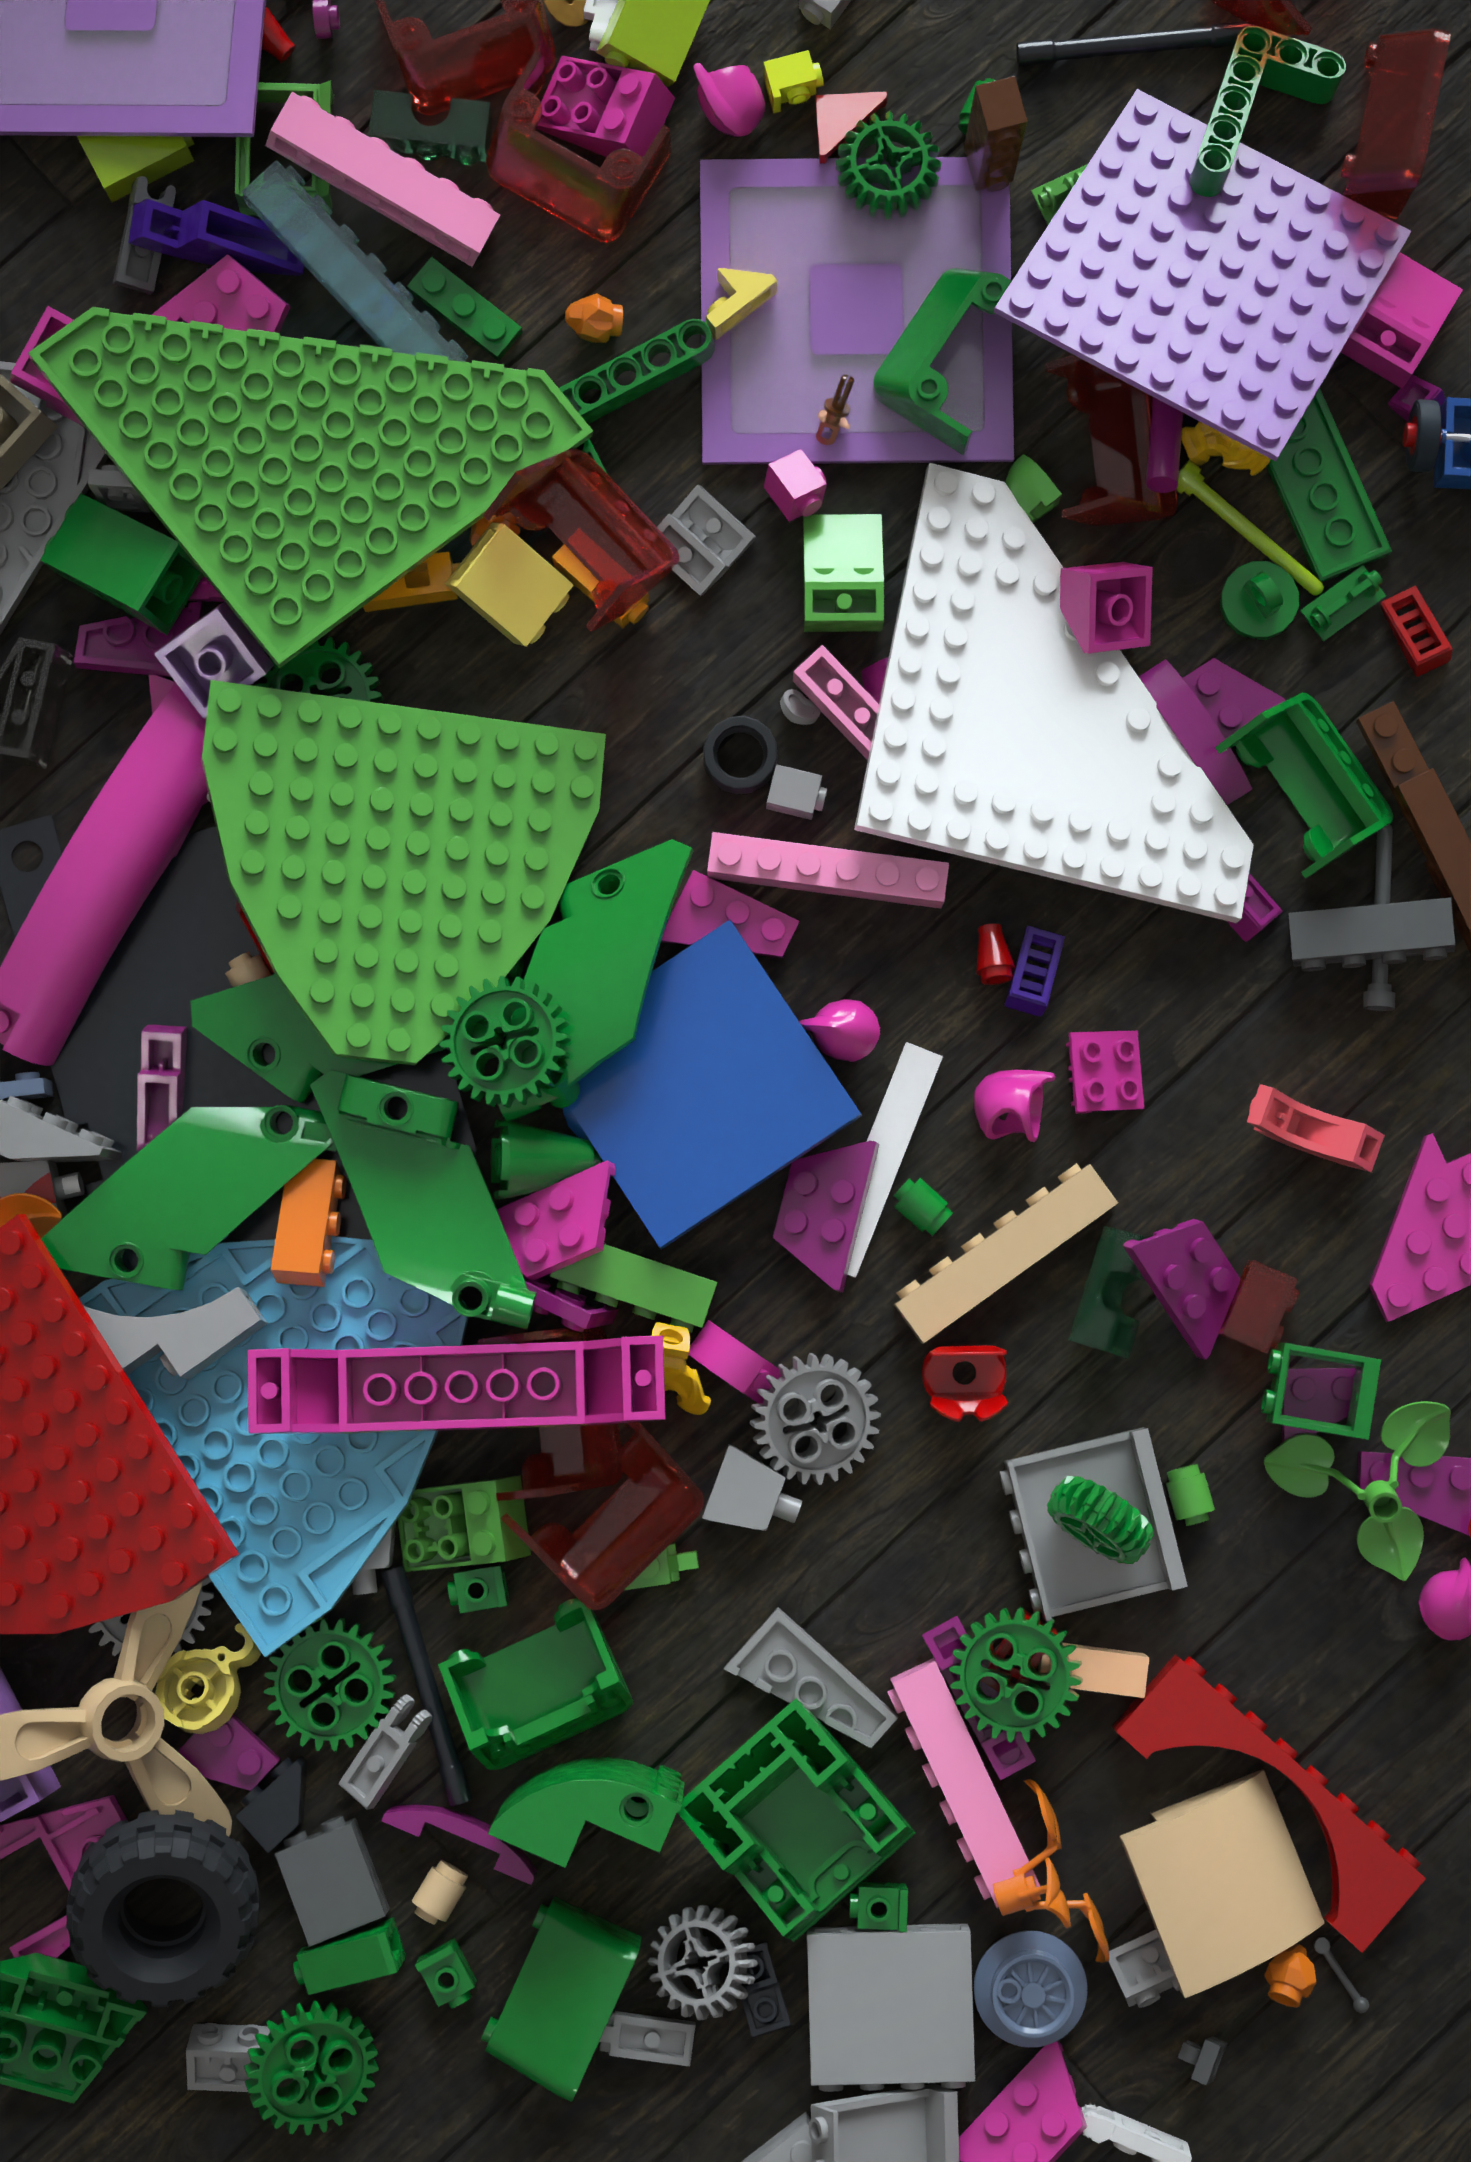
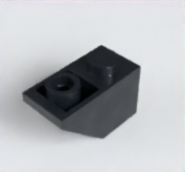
M303 1756L299 1757L294 1763L289 1758H286L270 1773L274 1781L264 1791L257 1785L240 1801L244 1809L235 1817L267 1853L304 1820L307 1760Z

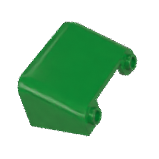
M586 1597L570 1599L560 1604L558 1611L553 1616L554 1626L483 1658L478 1652L462 1649L452 1653L447 1661L438 1664L469 1750L486 1769L497 1770L512 1765L614 1718L632 1706L633 1699L593 1608Z
M553 1896L549 1906L541 1904L532 1924V1927L538 1929L532 1947L499 2019L490 2017L481 2040L487 2042L485 2048L487 2053L555 2095L572 2102L636 1960L642 1936Z

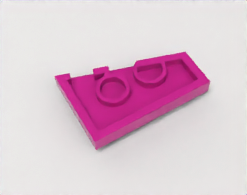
M693 870L666 924L661 942L692 945L728 920H731L754 955L782 958L800 921Z

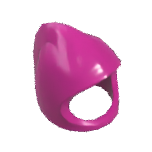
M696 63L693 66L699 82L697 88L698 101L710 123L720 132L730 136L742 137L750 134L759 125L764 115L765 101L761 88L749 67L744 65L730 66L708 73L700 63Z
M844 999L828 1003L819 1010L814 1018L799 1021L805 1030L812 1032L815 1044L821 1052L837 1060L854 1062L862 1059L875 1048L880 1036V1026L876 1015L868 1006L857 1000Z
M1005 1070L986 1076L974 1092V1111L985 1136L994 1140L1011 1133H1025L1030 1142H1035L1040 1130L1043 1085L1046 1082L1054 1081L1056 1078L1055 1074L1033 1070ZM1008 1113L1006 1120L999 1118V1116Z
M1466 1557L1461 1559L1458 1570L1442 1571L1432 1576L1423 1586L1419 1596V1606L1424 1622L1437 1636L1446 1640H1461L1471 1635V1564Z

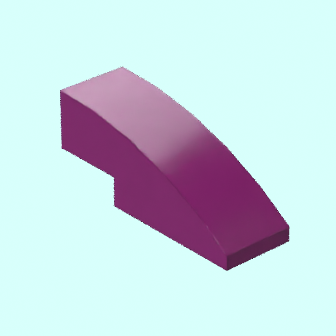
M148 1024L141 1031V1071L137 1076V1151L143 1149L182 1116L187 1027Z

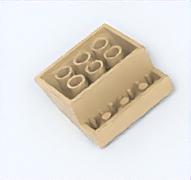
M1263 1769L1151 1813L1154 1820L1153 1823L1120 1836L1178 1987L1184 1998L1216 1986L1269 1960L1325 1924Z

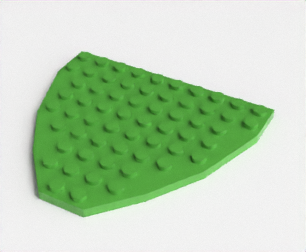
M215 680L210 681L201 763L229 885L277 979L334 1057L415 1066L449 1035L441 1029V1026L453 1025L454 1020L447 1014V1011L459 1012L461 1010V1006L456 1000L458 996L469 1001L472 998L469 992L470 986L482 992L484 991V979L487 978L497 987L499 977H505L551 920L599 812L606 734Z

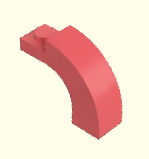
M1261 1084L1259 1085L1256 1097L1253 1098L1250 1104V1113L1247 1119V1123L1255 1126L1253 1130L1273 1140L1320 1158L1368 1172L1373 1170L1385 1136L1367 1124L1313 1109L1295 1101L1273 1087Z

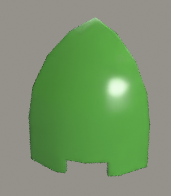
M1023 454L1011 465L1005 483L1013 493L1017 503L1034 523L1059 504L1062 493L1030 457Z

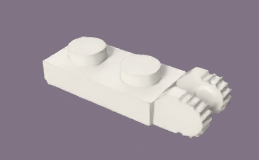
M1085 2104L1084 2107H1081L1087 2124V2128L1083 2131V2136L1090 2137L1092 2141L1101 2143L1110 2139L1119 2150L1131 2155L1140 2152L1151 2157L1152 2162H1191L1192 2160L1189 2145L1184 2140L1115 2111L1112 2112L1101 2106L1096 2107L1095 2104Z

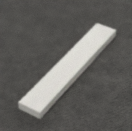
M908 1042L905 1043L867 1141H875L880 1145L847 1274L855 1278L943 1058L941 1055Z

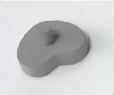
M787 690L781 697V709L787 719L793 723L801 725L813 724L820 716V709L797 690Z

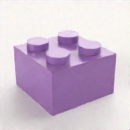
M225 601L154 653L203 719L207 714L211 680L251 685L274 666L245 625Z

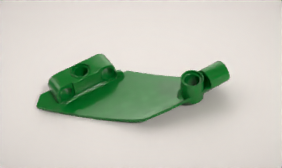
M671 839L566 884L558 902L563 920L542 930L527 969L524 983L525 989L531 982L536 983L540 986L538 995L547 991L553 996L548 1006L558 1003L563 1008L555 1018H565L569 1022V1025L560 1030V1033L571 1037L570 1042L561 1044V1049L570 1054V1057L565 1059L558 1058L557 1064L562 1067L564 1073L551 1072L549 1076L555 1084L554 1087H550L545 1083L539 1085L542 1093L541 1098L528 1092L526 1105L519 1103L516 1097H513L511 1108H507L502 1105L499 1097L497 1104L506 1121H512L539 1110L543 1104L548 1102L557 1108H564L573 1104L580 1093L578 1081L601 1063L635 1041L656 955L679 887L694 852L691 847ZM525 1007L518 1008L513 1012L511 1018L513 1026L520 1025L526 1019L527 1012ZM535 1028L532 1032L523 1036H534L538 1034L539 1030ZM506 1035L503 1045L504 1050L507 1049V1041L513 1039L509 1035ZM530 1045L523 1051L522 1061L524 1064L531 1063L536 1059L538 1054L536 1045Z
M275 974L190 1001L192 1027L282 1093L300 1103H304L311 1093L310 1084L330 1069L361 1076L396 1065V1063L334 1057ZM482 1020L475 1025L473 1030L475 1039L481 1038L487 1033L489 1028L487 1020ZM448 1035L444 1040L450 1039V1035ZM266 1043L270 1044L275 1050V1059L271 1064L267 1063L262 1056V1048ZM438 1044V1045H437L433 1050H431L427 1055L432 1054V1053H435V1052H438V1051H442V1050H445V1049L442 1048V1047H440L439 1044Z
M332 1069L310 1084L357 1198L384 1273L453 1305L454 1309L465 1317H478L527 1330L537 1292L529 1291L471 1147L466 1144L450 1141L459 1102ZM395 1096L403 1098L408 1106V1111L402 1119L392 1117L388 1111L389 1101ZM473 1286L479 1289L482 1294V1303L479 1307H469L463 1302L462 1291L465 1287Z
M276 1105L274 1107H192L95 1189L45 1234L41 1240L60 1269L159 1288L184 1290L190 1252L207 1255L315 1158L326 1150L337 1151L321 1111L295 1107L293 1105ZM283 1111L287 1112L293 1120L292 1129L286 1134L281 1133L276 1126L277 1116ZM127 1249L133 1250L138 1257V1264L134 1270L124 1266L122 1256Z

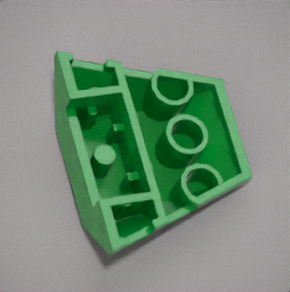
M39 1953L0 1961V2084L74 2104L103 2068L104 2062L115 2048L120 2047L136 2022H140L145 2016L148 2007L138 1999L135 2004L118 1999L116 1991L109 1987L103 1990L87 1976V1968L76 1963Z

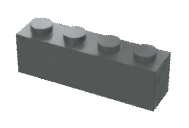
M1451 898L1289 913L1293 966H1301L1302 971L1306 972L1326 969L1325 964L1341 962L1343 968L1362 967L1366 965V960L1382 959L1383 964H1399L1406 962L1407 956L1423 955V960L1426 961L1441 960L1447 958V953L1455 952Z

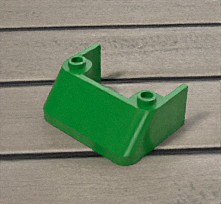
M952 268L940 276L876 372L873 380V393L880 403L964 455L968 449L972 431L940 411L948 396V384L939 372L929 366L969 306L972 304L985 313L996 314L994 313V308L1012 281L998 273Z
M1300 693L1260 713L1215 747L1220 754L1236 746L1237 755L1246 765H1252L1256 768H1262L1266 765L1304 819L1310 830L1304 834L1303 849L1308 858L1315 862L1301 872L1305 879L1329 865L1393 821L1392 810L1319 703L1307 693Z

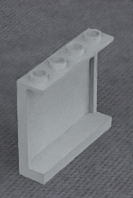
M1142 1427L1004 1461L1006 1470L999 1472L1005 1495L1012 1494L1015 1510L1009 1511L1015 1535L1022 1533L1025 1549L1019 1550L1023 1571L1025 1574L1032 1573L1035 1585L1034 1589L1029 1590L1034 1613L1036 1611L1041 1612L1044 1620L1050 1621L1054 1616L1156 1591L1188 1587L1148 1428ZM1067 1476H1079L1085 1480H1092L1100 1486L1103 1485L1111 1492H1116L1119 1497L1127 1500L1132 1507L1139 1509L1140 1514L1145 1516L1151 1524L1154 1534L1149 1542L1151 1545L1146 1553L1141 1555L1138 1562H1134V1564L1118 1563L1115 1560L1107 1559L1101 1554H1096L1092 1549L1084 1547L1082 1543L1073 1539L1070 1534L1062 1531L1061 1526L1054 1522L1047 1511V1503L1051 1499L1050 1495L1056 1485L1058 1486Z
M968 1923L907 1925V1932L858 1929L857 1926L811 1927L807 1931L811 2086L819 2085V2090L833 2092L843 2090V2085L860 2084V2089L874 2091L883 2089L884 2084L900 2083L901 2088L914 2090L924 2088L925 2083L941 2082L942 2087L955 2089L965 2087L966 2082H975L971 1931Z
M934 2083L925 2085L922 2089H898L811 2104L809 2135L812 2140V2162H959L957 2091Z

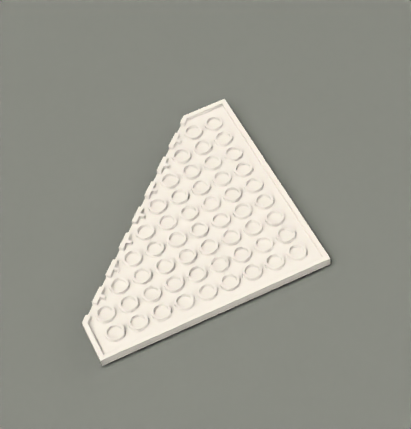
M929 463L926 469L854 830L1237 923L1242 918L1254 846L1201 767H1197L1156 708L1157 703L1120 650L1089 654L1083 652L1060 609V573L1063 566L1028 515L1017 503L1006 483Z

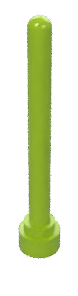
M1189 459L1179 470L1178 487L1175 490L1180 494L1185 492L1189 496L1194 494L1271 561L1287 571L1310 594L1320 595L1324 590L1323 583L1204 483L1205 477L1200 474L1202 469Z

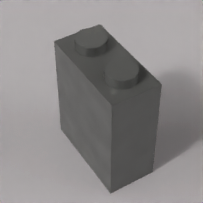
M343 1815L320 1824L322 1831L307 1836L305 1830L290 1835L282 1840L284 1846L280 1847L275 1853L309 1947L383 1918L390 1910L356 1817L348 1821L344 1820Z

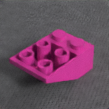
M561 56L532 125L538 130L611 160L645 167L675 97L655 73Z
M1399 252L1341 353L1403 389L1463 289Z

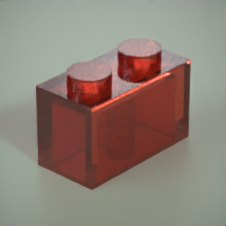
M1251 1260L1247 1261L1240 1277L1241 1281L1218 1335L1259 1353H1267L1270 1347L1273 1349L1277 1347L1282 1337L1284 1327L1279 1324L1285 1310L1291 1312L1297 1301L1299 1290L1295 1289L1298 1279Z

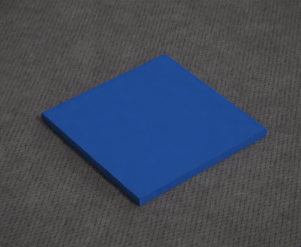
M728 920L652 971L635 1041L601 1063L578 1081L580 1085L579 1096L573 1104L568 1106L603 1162L608 1160L615 1164L616 1172L614 1178L660 1249L665 1248L862 1116L731 920Z

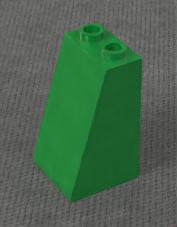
M82 493L66 510L63 523L55 536H52L47 541L44 554L40 559L55 573L165 635H168L204 575L178 541Z

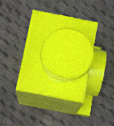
M809 50L764 62L763 78L773 113L781 112L782 103L800 104L807 101L811 96L816 95L817 87L824 86L820 65L818 62L812 64Z

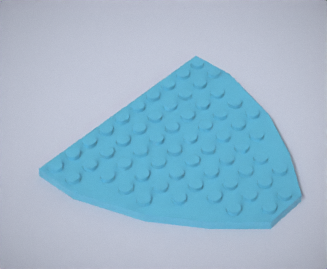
M332 1236L330 1250L335 1251V1265L333 1273L326 1275L325 1287L277 1283L271 1272L275 1239L221 1243L207 1255L190 1253L184 1290L165 1289L109 1279L101 1282L79 1298L83 1305L113 1315L155 1317L182 1313L211 1303L239 1287L248 1293L268 1322L267 1325L189 1380L180 1377L179 1374L172 1376L160 1360V1356L164 1354L163 1351L127 1375L240 1554L210 1575L209 1578L264 1657L271 1655L336 1606L410 1503L438 1431L351 1434H250L248 1430V1350L283 1348L347 1350L463 1345L469 1317L459 1314L453 1305L384 1273L373 1240Z

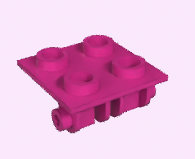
M1138 1030L1070 1032L1069 1042L1066 1043V1047H1069L1071 1066H1068V1071H1072V1078H1069V1083H1073V1102H1071V1106H1075L1076 1114L1091 1113L1092 1111L1144 1109Z

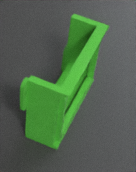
M331 80L322 84L259 82L257 102L286 103L290 94L294 92L300 97L307 96L312 98L320 105L322 110L331 114V104H334ZM236 137L235 196L240 213L250 217H277L281 214L282 209L332 210L330 183L313 173L312 187L250 185L251 137Z

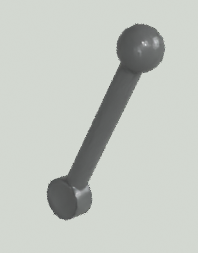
M1324 1937L1316 1938L1313 1942L1314 1950L1324 1955L1353 1999L1354 2010L1358 2013L1366 2012L1369 2008L1368 2000L1360 1997L1330 1951V1942Z

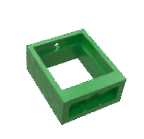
M1278 1343L1277 1350H1271L1268 1360V1373L1273 1374L1271 1390L1266 1389L1264 1391L1261 1412L1267 1414V1423L1369 1440L1381 1359L1289 1343ZM1291 1355L1356 1366L1347 1426L1281 1415Z

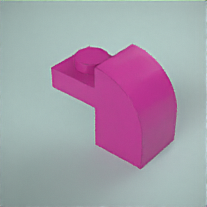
M709 1320L690 1345L689 1356L757 1403H763L764 1398L756 1392L757 1389L769 1390L771 1388L766 1376L770 1375L776 1379L781 1377L777 1367Z

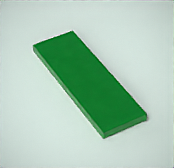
M1319 388L1276 461L1271 459L1266 467L1314 576L1321 582H1325L1362 565L1388 556L1392 550Z

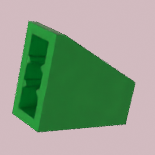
M392 1917L332 1937L310 1947L309 1945L302 1947L296 1955L297 1961L293 1962V1967L299 1985L305 1984L308 1995L397 1973L406 1958V1953L395 1918Z

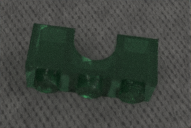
M374 90L369 127L370 138L376 137L383 140L393 152L399 155L401 153L416 154L417 157L430 161L438 160L439 157L454 158L455 161L467 165L476 164L478 161L488 162L493 122L490 102L451 98L448 117L436 126H425L416 120L417 108L413 94Z
M1104 1226L1096 1247V1254L1089 1276L1084 1285V1292L1078 1311L1072 1323L1069 1341L1129 1359L1140 1321L1123 1313L1121 1297L1125 1288L1130 1283L1137 1280H1146L1122 1245L1132 1239L1140 1241L1147 1237Z

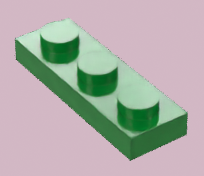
M433 257L426 262L407 285L410 293L498 362L523 333L520 325Z

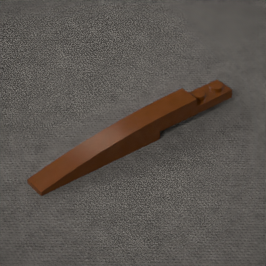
M1392 701L1359 717L1356 723L1427 859L1424 864L1442 898H1451L1453 921L1471 954V841L1434 768L1429 770L1395 702Z

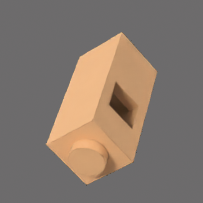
M1062 1643L1063 1646L1076 1645L1077 1648L1068 1655L1069 1659L1082 1662L1079 1668L1072 1670V1675L1083 1678V1682L1080 1685L1071 1686L1072 1689L1145 1698L1149 1657L1146 1654ZM1046 1654L1042 1655L1038 1671L1040 1673L1050 1672L1052 1669L1051 1659Z

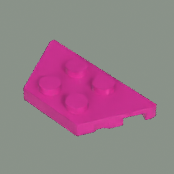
M608 1160L497 1209L520 1269L527 1278L534 1281L603 1251L606 1234L604 1224L609 1216L611 1200L607 1199L610 1176L615 1177L616 1168L614 1163Z
M1059 2040L1045 2045L959 2137V2161L1055 2162L1087 2128L1082 2108L1077 2103L1076 2089L1072 2076L1068 2073L1062 2054L1064 2050Z

